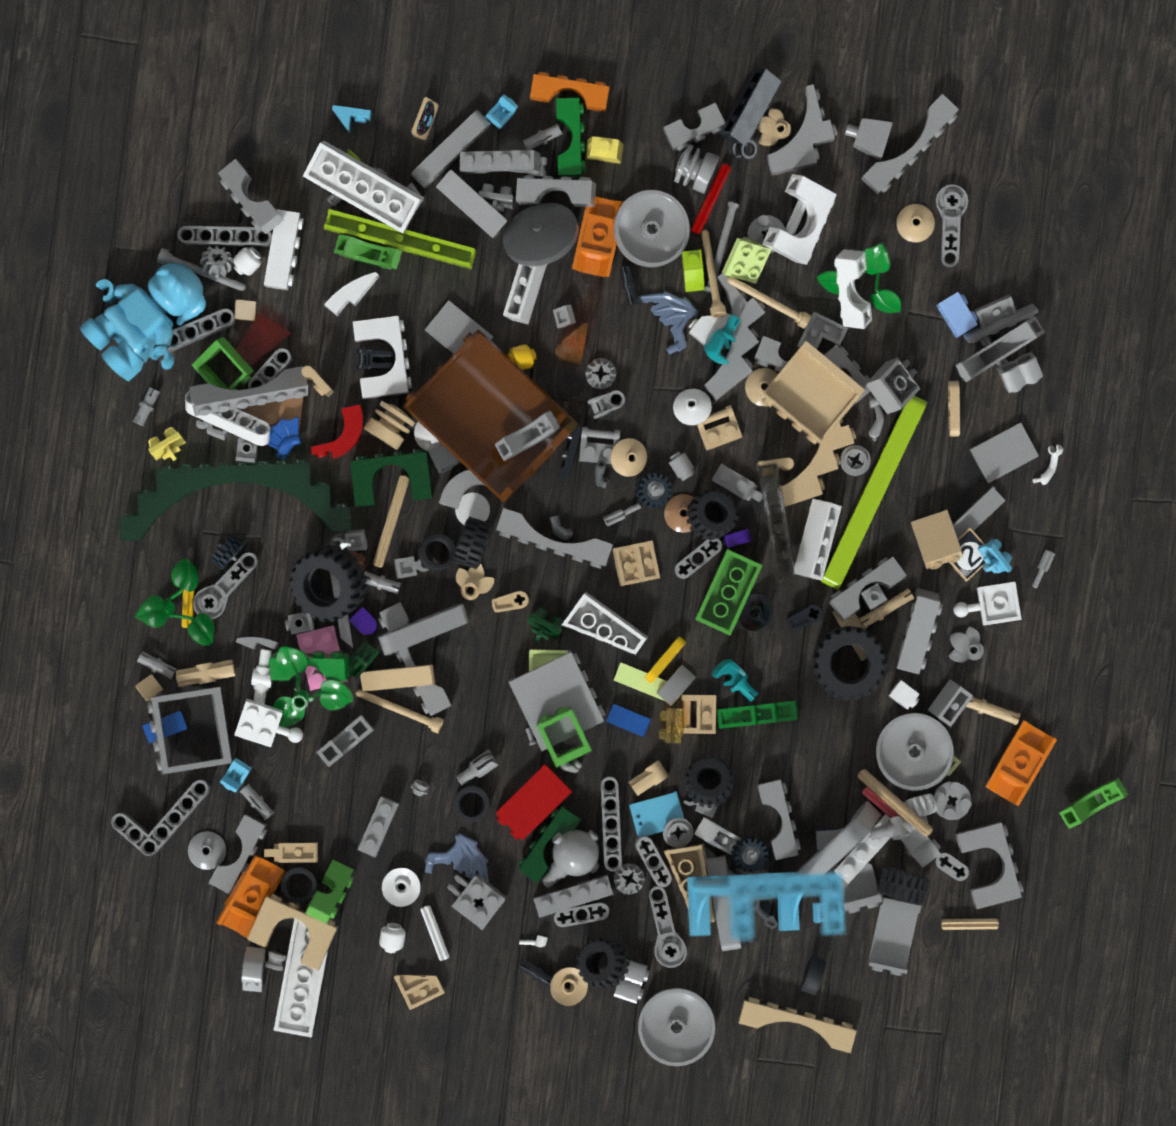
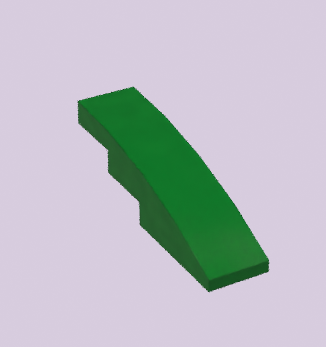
M797 700L717 709L719 729L799 720Z

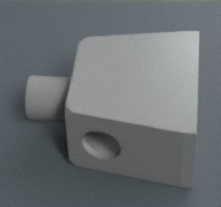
M861 119L859 127L848 124L845 135L855 138L854 148L881 160L893 123Z

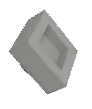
M571 304L553 310L557 328H563L576 323Z

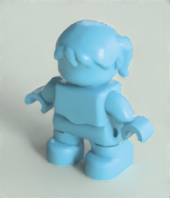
M167 263L157 270V273L148 282V289L151 295L134 284L115 286L109 280H100L96 283V287L103 291L109 288V293L103 296V301L107 304L113 303L116 299L121 301L118 302L119 304L107 308L103 314L95 319H87L79 329L99 350H102L113 338L118 343L117 347L110 346L101 356L119 376L128 382L141 371L143 363L147 362L149 357L153 360H158L159 356L164 355L161 365L164 369H170L174 363V356L167 348H170L173 337V322L166 312L170 315L178 316L176 320L178 326L203 312L206 307V300L203 296L202 283L192 269L178 263Z

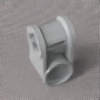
M612 391L587 401L588 404H591L595 414L593 416L594 419L621 408L625 404L623 393ZM618 394L622 397L620 404H612L611 398L613 395Z

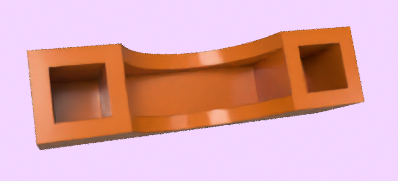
M538 72V75H533L530 100L549 103L557 93L573 91L583 98L587 109L606 112L609 86H606V83L596 81L595 84L587 83V80L576 78V81L568 80L567 76L557 75V78L549 77L550 74Z

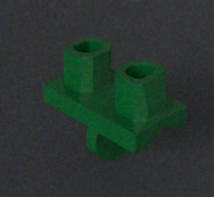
M541 607L531 614L527 624L533 626L531 632L537 635L536 641H539L540 637L548 640L549 637L557 640L562 631L563 620L554 616L551 623L546 621L545 617L548 612Z
M366 640L349 658L350 673L356 679L360 677L379 654Z

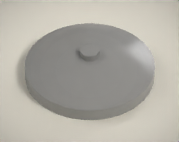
M645 190L632 195L622 203L614 218L613 232L618 248L627 259L640 266L659 267L672 262L683 252L689 239L690 225L685 209L674 197L658 190Z
M912 713L895 718L883 729L877 741L876 757L882 773L891 783L903 789L924 790L936 785L947 775L953 762L954 748L948 731L939 721L924 714Z
M682 988L666 989L652 996L644 1005L638 1021L639 1038L646 1052L658 1062L670 1066L688 1065L700 1059L710 1048L715 1035L714 1016L709 1005L698 994Z

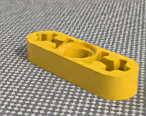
M679 636L644 678L652 684L686 644V641Z

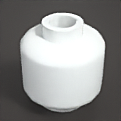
M244 247L233 258L234 269L240 275H252L262 264L261 254L253 247Z
M388 923L381 929L380 946L388 953H396L397 950H401L404 947L405 930L399 924Z

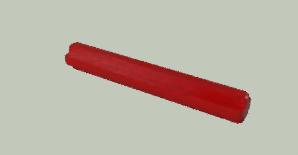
M724 163L721 165L691 228L693 233L698 235L701 233L731 170L729 165Z

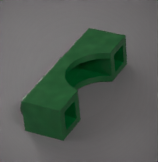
M563 806L560 809L556 808L550 816L553 818L551 823L543 826L539 832L542 834L538 841L535 839L530 845V854L527 857L524 855L518 863L521 866L518 871L537 884L549 867L543 854L546 843L557 833L563 835L566 832L574 831L581 821V818Z

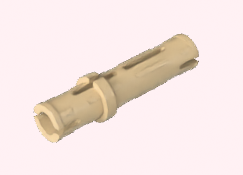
M907 588L881 606L874 607L871 612L860 617L859 620L861 623L866 621L863 623V627L866 629L874 622L883 620L884 616L913 600L914 597Z
M972 697L966 707L978 711L979 714L985 713L1017 725L1018 718H1020V713L990 704L985 699L979 700Z

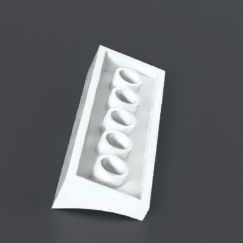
M326 141L320 142L303 175L308 180L401 233L405 232L413 215L424 197Z

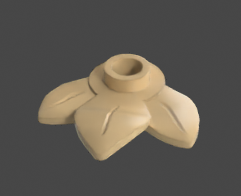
M773 108L769 110L768 117L764 116L761 118V122L757 127L763 133L759 144L764 146L775 145L779 139H785L791 133V125L784 120L783 113ZM780 126H784L783 132L778 131Z
M481 564L477 569L470 568L468 572L459 568L456 574V581L461 586V594L467 600H474L479 594L487 593L494 584V578L484 577V569ZM468 587L474 588L473 594L467 593Z

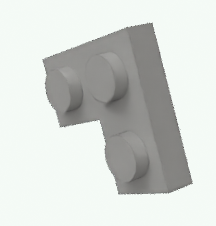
M813 312L797 347L801 348L805 341H807L817 349L822 338L840 346L848 328Z

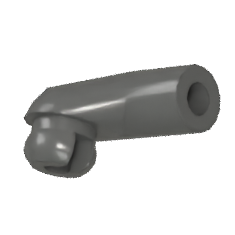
M599 460L595 468V484L598 487L606 488L609 482L607 478H603L606 463L603 460Z
M559 516L550 517L552 532L555 536L562 540L572 538V530L561 526Z

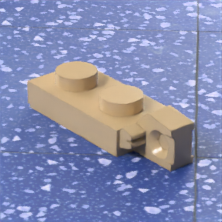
M318 842L274 844V848L264 849V857H274V861L279 863L318 862Z

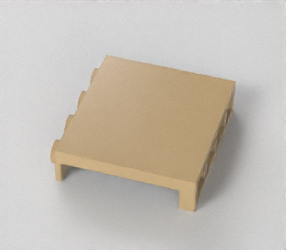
M805 341L761 396L763 397L762 401L771 408L773 405L778 410L776 413L784 420L787 418L793 422L792 426L797 431L801 432L803 430L810 442L820 445L864 393L865 389Z

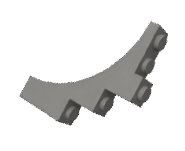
M723 273L717 277V280L726 293L732 315L741 319V322H739L733 333L736 341L735 343L731 341L730 350L725 359L729 361V364H722L718 372L704 385L716 401L753 372L751 362L747 358L743 359L742 356L759 343L757 340L759 338L758 334L753 328L749 330L748 327L765 314V306L760 300L752 298L747 302L745 300L747 299L746 294L727 282L730 276Z

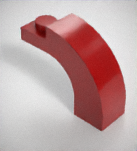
M355 405L342 408L344 430L341 436L333 442L311 447L312 455L322 458L329 456L328 452H331L332 457L335 459L351 451L361 438L364 428L362 406Z

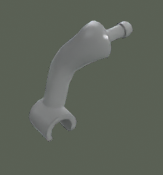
M874 396L869 397V406L875 409L876 420L869 431V436L872 437L873 441H876L881 433L884 415L879 402Z

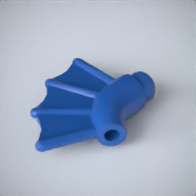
M297 416L292 420H284L282 418L277 425L270 426V441L267 445L277 449V458L281 457L284 460L289 455L293 446L301 444L299 417Z

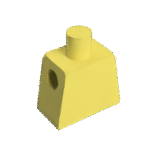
M592 136L587 140L585 159L621 164L624 144L618 139Z

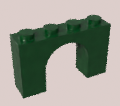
M423 449L411 450V454L405 455L404 451L393 452L392 456L385 457V454H375L372 459L358 456L354 457V461H350L356 508L376 505L373 487L374 478L380 469L388 465L400 466L407 471L411 481L413 501L433 499L427 452H423Z

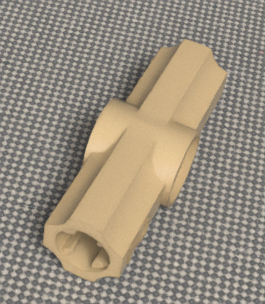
M233 660L214 664L211 662L196 665L193 668L177 670L176 680L178 687L196 683L204 684L214 682L217 679L236 676Z

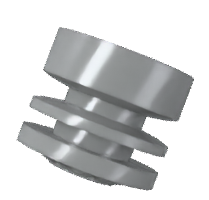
M689 144L677 164L674 182L679 183L681 177L684 176L683 186H686L690 179L694 180L693 190L704 194L719 156L707 152L703 159L699 158L701 149L698 148L695 155H692L693 145Z

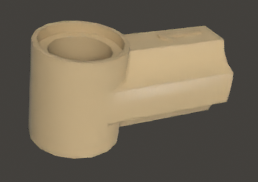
M658 760L647 767L643 773L629 781V784L635 793L640 795L653 785H657L668 778L669 774Z

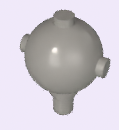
M581 830L569 831L563 835L557 833L552 840L555 843L553 847L554 862L550 865L549 871L541 878L542 883L546 887L551 888L558 880L564 879L567 875L581 876L588 872H596L599 868L597 863L599 849L596 843L598 836L592 830L588 833Z

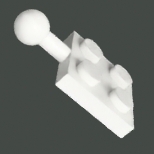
M1016 582L978 587L979 603L967 605L964 602H958L953 609L958 617H965L968 612L980 611L983 626L1022 620Z
M246 699L235 736L271 747L276 733L287 736L293 743H298L303 738V732L296 727L288 729L279 726L283 710Z

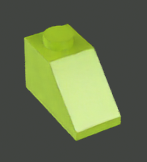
M701 250L682 252L685 292L704 290Z

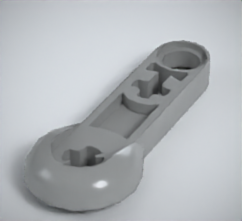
M947 185L938 192L936 205L942 217L941 262L946 267H953L959 261L960 220L967 208L968 196L960 186ZM951 195L954 196V199H957V204L954 203L955 206H950L951 204L947 202V198L950 199ZM949 234L956 238V241L952 242V248L956 247V251L951 249L945 251V247H949V241L945 239L949 237ZM947 253L954 254V263L948 264L945 261Z
M249 552L243 554L216 584L197 592L193 602L196 613L207 614L211 619L219 617L225 610L229 595L256 568L258 564L257 557ZM247 556H252L255 560L251 567L244 565L243 561ZM239 563L244 569L248 570L246 573L242 570L239 574L241 577L239 580L231 579L233 576L231 574L232 571L237 572L240 569L237 567ZM207 598H208L209 600H210V598L214 599V601H213L214 607H213V608H210V607H209V608L207 609V608L205 607V605H206L205 600H206Z
M655 886L649 892L658 933L655 957L662 966L673 968L681 965L685 960L687 947L675 932L665 890L660 886ZM656 889L663 892V898L659 901L654 900L652 897V893ZM665 901L666 905H662V907L668 914L665 915V919H661L660 916L657 917L656 915L659 912V907L654 908V903L659 904ZM668 946H672V949H676V953H673V957H670L669 954H665V949L668 950Z

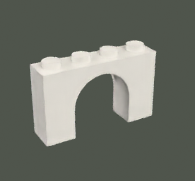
M792 174L785 192L804 203L807 210L806 224L802 231L794 236L781 229L770 227L762 245L796 263L807 265L815 244L819 240L821 230L827 221L829 211L834 205L837 194L804 176Z
M399 316L354 321L353 328L356 342L383 340L394 348L396 354L395 364L387 374L360 379L362 398L369 399L409 393V389L412 388L411 377H407L406 370L410 369L409 360L404 357L407 344L406 339H402L401 332L405 331L404 321L400 320Z

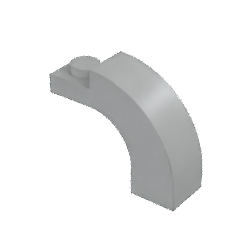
M549 411L526 427L502 438L495 446L503 461L551 436L560 426L552 412Z
M470 470L461 472L448 482L442 492L439 504L458 509L461 498L466 490L472 486L484 484Z

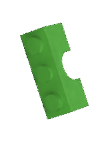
M332 860L322 881L323 884L330 887L332 893L324 894L316 891L306 914L327 924L329 918L334 919L338 911L336 905L338 902L342 903L346 895L343 891L345 887H350L354 879L351 877L353 869Z

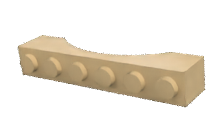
M749 997L748 1000H743L738 1019L739 1024L759 1028L774 1022L799 1023L819 1033L831 1048L851 1053L856 1035V1029L852 1028V1024L842 1022L841 1025L836 1024L834 1019L823 1017V1020L817 1019L815 1014L808 1012L802 1015L797 1013L796 1009L786 1007L785 1010L780 1009L778 1004L767 1002V1005L761 1004L759 999Z

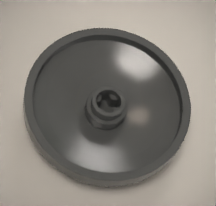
M556 203L533 205L522 210L511 219L504 230L503 245L508 256L518 264L524 266L546 265L563 257L574 246L579 233L578 223L572 211L563 205Z

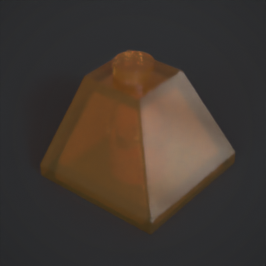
M583 323L565 337L561 345L557 344L556 356H559V361L581 365L588 323Z

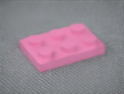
M334 625L296 635L299 648L305 651V653L340 651ZM307 667L305 672L310 691L321 688V684L323 681H326V678L317 668Z

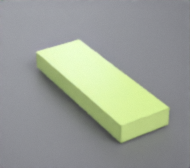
M620 663L614 681L664 700L657 692L667 681L657 677L651 684L644 678L647 674L646 672Z

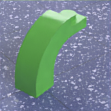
M339 235L334 253L362 263L391 270L397 269L402 251L374 245L351 236Z
M1119 778L1086 793L1065 807L1059 814L1070 829L1083 823L1102 808L1125 798L1128 792Z

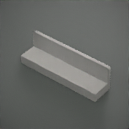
M450 170L436 186L492 238L497 237L501 232L500 229L506 224L507 219L454 171Z
M994 486L952 524L957 538L968 528L974 531L1005 502V499L995 490Z

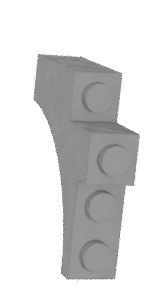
M814 84L805 88L806 114L799 132L785 147L767 156L771 176L816 165L819 154L817 148H813V146L832 142L835 139L834 136L837 135L835 124L831 125L830 120H822L825 119L823 107L819 108L818 100H820L819 90L814 88Z
M1034 316L956 365L958 372L967 382L1044 334L1045 331Z

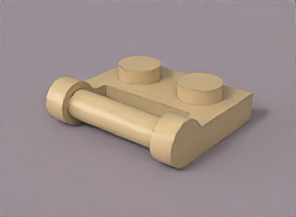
M310 366L303 367L302 375L307 380L315 382L313 387L321 396L325 394L329 397L334 393Z
M731 405L725 407L724 410L710 414L704 422L697 425L706 451L742 438ZM727 416L729 417L730 422L708 430L704 428L705 424Z
M791 458L760 461L757 463V470L762 471V474L774 473L775 469L781 468L783 471H789L794 466V462Z
M681 695V701H683V727H681V733L716 734V695ZM691 701H697L696 728H691Z

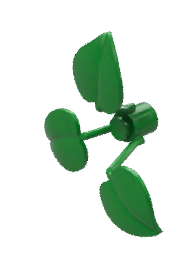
M880 243L874 247L862 250L861 252H865L867 269L865 271L871 275L876 274V293L870 295L872 305L885 313H898L902 311L901 299L894 291L889 289L879 290L880 273L887 272L890 268V259L883 243ZM837 271L820 273L817 276L818 282L830 293L839 295Z
M183 558L174 565L171 572L172 581L175 586L181 587L180 590L166 598L165 601L158 595L148 597L138 609L135 617L154 628L162 627L167 620V616L191 620L192 622L188 625V632L191 638L201 645L209 646L213 642L214 623L207 614L199 613L194 618L173 613L175 605L171 600L181 594L184 589L192 592L198 585L196 567L188 558Z
M287 646L280 648L277 654L278 670L286 678L296 675V693L293 698L283 696L275 701L273 707L283 710L279 726L288 727L301 721L305 715V707L308 701H312L318 695H321V704L329 710L341 709L353 701L349 688L342 682L334 679L323 681L321 691L316 692L312 696L306 690H300L299 673L306 671L308 658L299 649Z

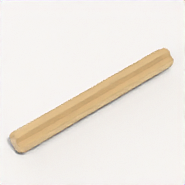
M400 475L373 561V565L380 568L384 565L410 478Z
M866 769L859 772L858 778L921 834L928 836L933 829Z

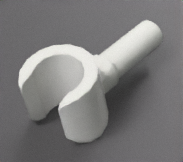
M537 935L536 941L520 940L519 943L520 945L544 947L547 943V937Z

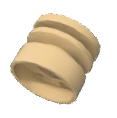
M381 401L379 405L386 411L382 413L376 409L375 412L381 417L380 420L370 418L364 429L398 450L404 441L398 434L399 431L409 433L410 431L403 425L407 423L413 427L415 422L411 420L408 414L393 404Z

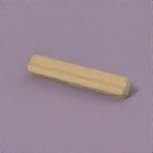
M996 918L942 919L941 927L943 930L998 929L999 922Z

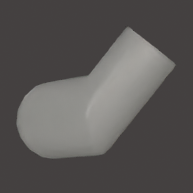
M575 759L572 763L567 762L559 767L564 771L577 773L582 764Z

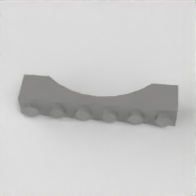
M942 94L928 108L924 130L914 146L897 158L876 162L861 179L877 195L881 191L885 193L892 186L890 181L894 177L898 179L905 172L903 168L907 164L911 166L918 159L916 154L920 150L924 152L931 145L929 141L934 136L938 138L945 131L942 127L947 122L951 124L958 117L956 113L959 109Z
M303 366L285 369L272 381L260 387L247 390H228L209 383L191 386L190 399L194 415L206 416L210 413L226 412L237 408L244 409L248 406L264 405L270 402H282L286 399H298L308 396L307 379L302 375Z
M505 508L502 510L496 528L497 531H500V536L510 539L512 535L518 537V542L528 545L530 541L536 543V548L546 551L548 547L554 549V554L564 557L566 553L572 555V560L583 563V560L591 562L590 566L601 569V566L606 567L613 544L595 538L581 543H561L550 540L536 532L526 522L522 514Z
M401 602L380 612L381 617L378 618L382 627H387L388 631L409 624V618ZM408 647L395 652L400 662L404 661L406 667L416 666ZM436 684L413 687L416 696H421L423 700L421 706L425 714L429 713L432 716L452 706L444 688Z

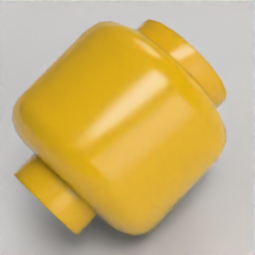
M526 344L511 348L509 354H507L522 371L532 368L534 360H536L534 349H530Z

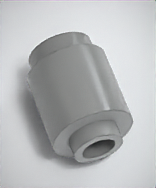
M677 452L670 457L671 461L669 464L677 477L681 478L682 481L695 474L694 466L685 452L682 454Z

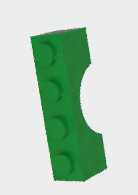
M556 98L557 121L564 123L570 129L573 137L569 149L558 156V178L581 177V172H585V160H581V153H585L584 141H580V134H584V122H580V115H584L583 103H579V98Z
M301 650L308 658V666L315 667L321 671L326 680L346 681L350 677L349 654H343L342 651H333L331 653L314 651L312 653H305V651ZM275 651L269 658L270 679L290 680L292 677L286 678L279 672L277 667L278 651Z

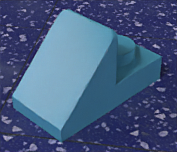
M332 106L333 112L349 133L352 118L355 119V122L366 123V120L371 121V110Z

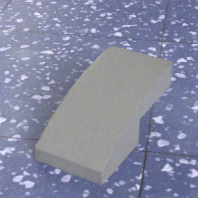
M243 637L236 640L237 643L251 649H256L259 643L276 650L279 642L260 637Z
M681 665L657 694L672 706L696 677Z

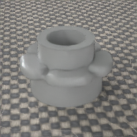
M415 780L414 784H411L412 792L418 796L428 794L429 785L424 781Z

